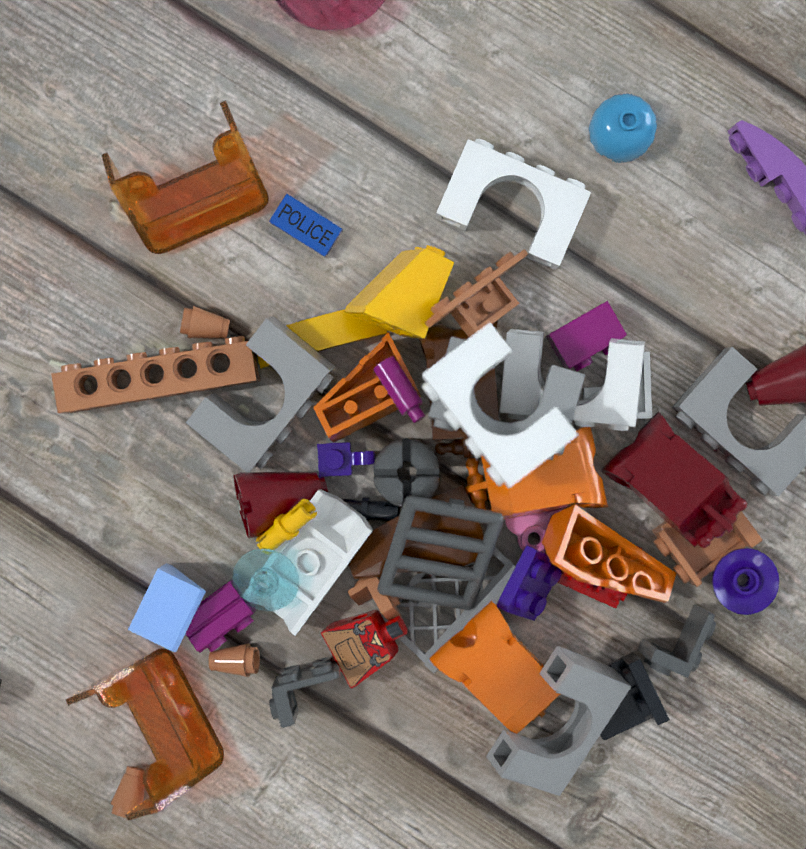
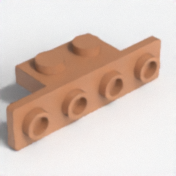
M524 249L515 256L512 252H509L495 263L498 267L496 270L489 266L474 278L477 282L475 285L472 286L468 281L453 293L455 296L454 300L450 301L448 297L442 299L430 309L434 315L425 324L430 328L448 314H451L470 338L488 323L493 324L520 304L500 277L529 255Z

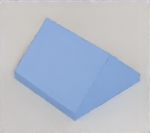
M166 563L157 569L128 630L170 651L177 652L206 591L175 567Z

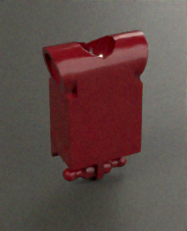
M659 411L639 430L634 442L621 449L601 469V472L608 478L634 491L639 498L694 547L699 545L701 548H707L714 538H720L725 532L729 534L734 529L732 525L737 521V515L747 508V501L733 490L727 476L675 434Z

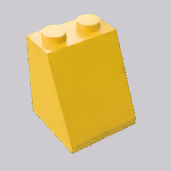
M429 245L426 248L415 247L414 250L402 251L346 306L344 312L399 336L425 339L429 329L425 322L434 315L430 309L439 302L454 262L444 257V251Z

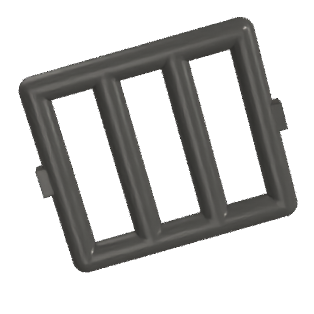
M413 495L407 496L377 587L378 592L385 596L417 601L418 606L431 608V605L435 604L471 610L475 605L504 523L503 514L465 506L463 500L450 498L449 502ZM417 510L488 524L483 540L412 527L411 525ZM412 540L475 552L478 555L474 567L469 568L405 556L402 553L406 541ZM399 568L468 581V584L462 596L395 584L393 581Z

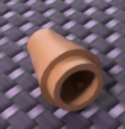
M193 306V309L184 307L180 334L188 335V338L227 339L230 319H225Z
M249 643L219 649L209 654V668L211 671L245 677L257 674L259 671L258 647H251Z
M127 766L126 772L110 803L113 805L112 814L131 819L138 818L139 811H143L145 769Z

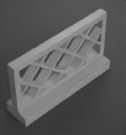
M496 547L492 556L497 557L505 566L496 576H484L483 580H491V582L484 589L482 582L479 595L471 610H464L461 614V609L456 608L457 619L452 625H438V605H431L433 606V626H415L414 606L418 605L413 600L397 606L409 607L410 626H407V630L411 632V639L407 635L399 639L425 663L424 665L431 672L436 673L439 669L433 665L430 657L450 638L463 630L465 625L490 601H493L496 605L516 565ZM418 573L406 585L415 587L418 583L432 582V590L437 591L436 582L455 581V594L460 595L459 581L465 580L436 578V575L432 574L431 579H423L427 573ZM381 614L384 621L387 622L388 620ZM434 629V645L425 653L416 645L415 630ZM438 629H447L439 638Z

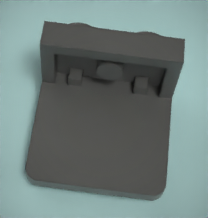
M694 605L673 652L642 638L638 651L645 656L644 662L651 665L652 669L667 676L673 671L688 678L691 671L695 672L700 665L702 659L700 650L704 641H708L715 631V614Z
M325 657L313 661L312 667L300 669V665H293L281 669V674L276 676L272 685V699L269 700L273 719H279L281 728L295 725L299 709L294 689L339 678L341 670L337 662L333 661L332 657Z

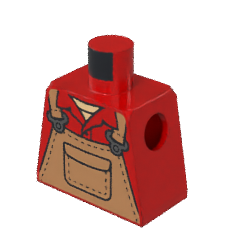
M372 610L332 622L321 632V635L335 661L340 666V670L349 687L352 689L395 657L399 651L395 640L407 634V627L400 616L385 622L378 610Z

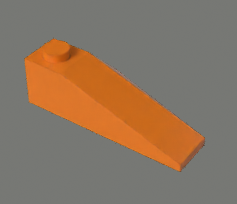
M577 505L570 506L551 515L542 544L552 564L578 581L663 603L669 601L676 572Z

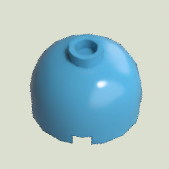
M629 93L614 95L603 101L593 113L589 125L590 141L596 152L617 163L631 162L642 156L653 143L657 130L656 115L650 104L641 97Z

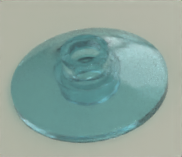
M255 549L244 554L236 563L233 570V584L236 591L248 605L259 610L274 611L286 607L293 601L299 589V575L294 564L280 552L271 549ZM258 583H265L268 586V588H264L260 586Z

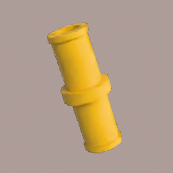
M302 499L288 513L281 514L275 518L274 525L257 537L256 542H260L257 544L258 548L263 553L270 555L286 540L294 539L298 535L299 529L317 516V512H313L316 510L314 505L310 501Z

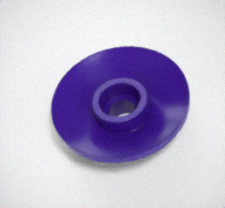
M740 548L727 553L717 563L713 572L712 586L716 598L725 608L737 614L751 615L763 611L773 602L779 589V573L773 561L764 553L751 548ZM741 574H746L747 582L740 586L737 579Z

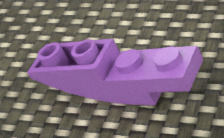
M742 120L727 131L730 135L729 142L736 153H741L747 163V173L754 182L758 181L761 187L771 181L774 182L776 185L774 190L778 199L788 205L793 213L791 218L795 227L806 235V166L788 147L775 137Z

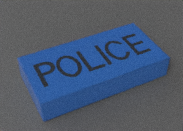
M288 194L285 195L269 220L272 225L326 258L343 231L342 228Z

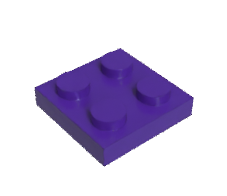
M526 545L496 606L505 612L535 621L536 617L545 609L546 598L552 586L556 585L559 581L562 570L551 563L547 553Z

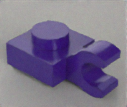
M351 442L317 444L319 477L353 475V465H372L375 463V451L352 452Z

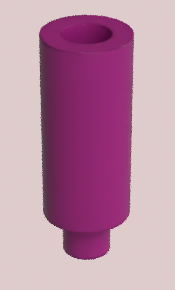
M389 357L379 363L373 370L402 416L408 414L413 423L422 420L425 417L420 408L423 401L395 357Z

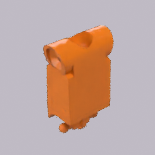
M582 427L575 430L578 436L565 445L563 455H554L553 460H545L509 489L504 483L499 487L486 471L491 466L483 456H481L485 482L483 476L478 472V461L475 458L467 459L465 466L468 469L469 476L466 478L468 486L465 487V491L470 495L471 502L475 504V508L487 510L485 501L487 500L486 492L488 491L491 510L502 513L504 520L568 508L573 505L581 508L608 507L603 480L593 466L596 448L591 427Z
M490 601L465 625L463 630L450 638L430 657V661L436 668L451 679L463 683L509 731L516 734L538 716L542 718L546 714L545 710L550 706V703L560 695L539 674L544 667L543 664L511 632L493 601Z

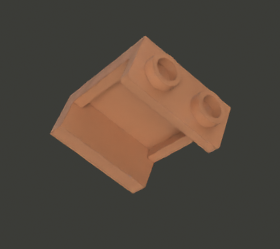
M742 511L737 515V521L732 525L734 529L729 534L725 532L720 538H714L707 548H701L699 545L696 547L692 546L666 521L652 530L657 537L653 541L655 546L664 557L671 556L676 563L673 570L677 573L676 575L684 584L689 582L696 587L702 584L701 579L711 573L720 559L727 553L745 548L746 546L753 548L763 540Z

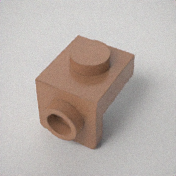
M379 577L361 578L354 584L353 588L348 590L349 596L358 605H362L373 598L381 614L388 621L397 616L402 617L397 608L401 604L400 599L381 595L378 592Z

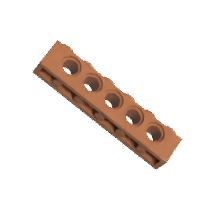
M244 336L225 339V345L212 347V342L192 344L193 350L180 352L179 347L165 348L159 350L160 356L148 358L146 352L126 355L127 361L114 363V358L94 360L93 367L82 368L81 363L61 366L62 372L51 373L57 413L67 414L260 382L256 353L246 346L248 341H245ZM226 354L230 359V366L227 371L219 373L214 367V361L219 355ZM187 360H193L197 365V372L191 378H186L182 374V365ZM160 365L163 368L164 377L159 383L154 384L149 378V372L152 367ZM126 370L131 376V382L127 388L121 389L117 384V376L120 372ZM90 376H94L98 382L97 390L93 394H88L84 387L86 379Z

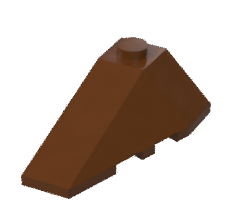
M463 485L430 498L449 502L450 498L463 500L465 506L473 507ZM417 510L411 525L412 527L480 540L484 538L479 522ZM400 515L374 529L348 564L354 579L381 577ZM407 540L402 555L468 567L475 564L478 553ZM398 568L396 573L414 572V571L405 570V569H399V568Z

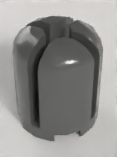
M409 438L394 440L385 446L375 459L373 468L375 487L381 496L393 505L402 507L406 497L410 495L430 499L439 487L441 478L439 476V469H441L439 459L432 449L419 440ZM405 461L411 462V467L415 466L416 475L412 474L410 476L411 480L408 481L402 480V476L399 477L397 474V469L403 468V462Z

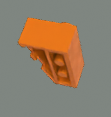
M389 332L368 355H365L359 361V364L345 378H342L313 407L327 437L333 443L398 410L373 370L385 359L395 357L421 398L419 390Z

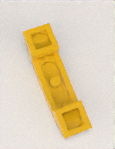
M345 309L286 325L317 352L387 334V330L344 312ZM257 355L261 369L271 366Z

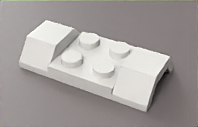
M321 489L310 500L316 508L313 512H317V516L300 528L298 535L294 539L286 540L275 549L243 594L248 600L262 603L285 621L289 631L295 636L373 531V528L362 514L338 496Z

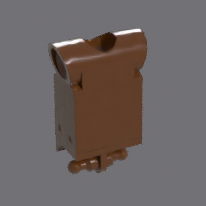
M496 321L495 323L492 324V326L496 329V331H497L498 321ZM435 324L428 329L425 339L418 338L426 359V371L446 356L451 336L463 340L469 339L462 328L454 329L444 324ZM494 367L475 383L474 395L480 409L488 417L499 422ZM428 397V399H429V412H430V408H431V405H432V400ZM430 419L433 440L454 439L451 443L438 442L435 445V452L437 454L453 453L455 456L463 455V458H471L473 453L464 443L469 438L461 428L456 431L453 430V432L439 429L433 426L434 420Z

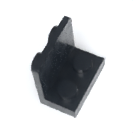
M634 652L607 664V666L614 668L632 687L601 732L600 736L603 740L614 737L649 719H652L657 726L670 720L641 659Z

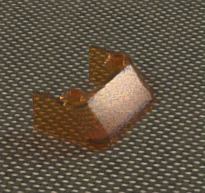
M226 100L220 102L230 130L221 133L215 138L212 149L217 160L157 186L153 178L145 172H133L121 177L109 154L104 153L101 155L113 193L145 247L152 253H167L258 213L268 204L269 196Z
M160 648L102 677L66 699L69 706L96 694L99 701L108 708H116L127 703L156 759V761L147 766L143 773V785L149 798L125 814L128 821L161 811L219 768L223 762V747L177 658L168 649Z

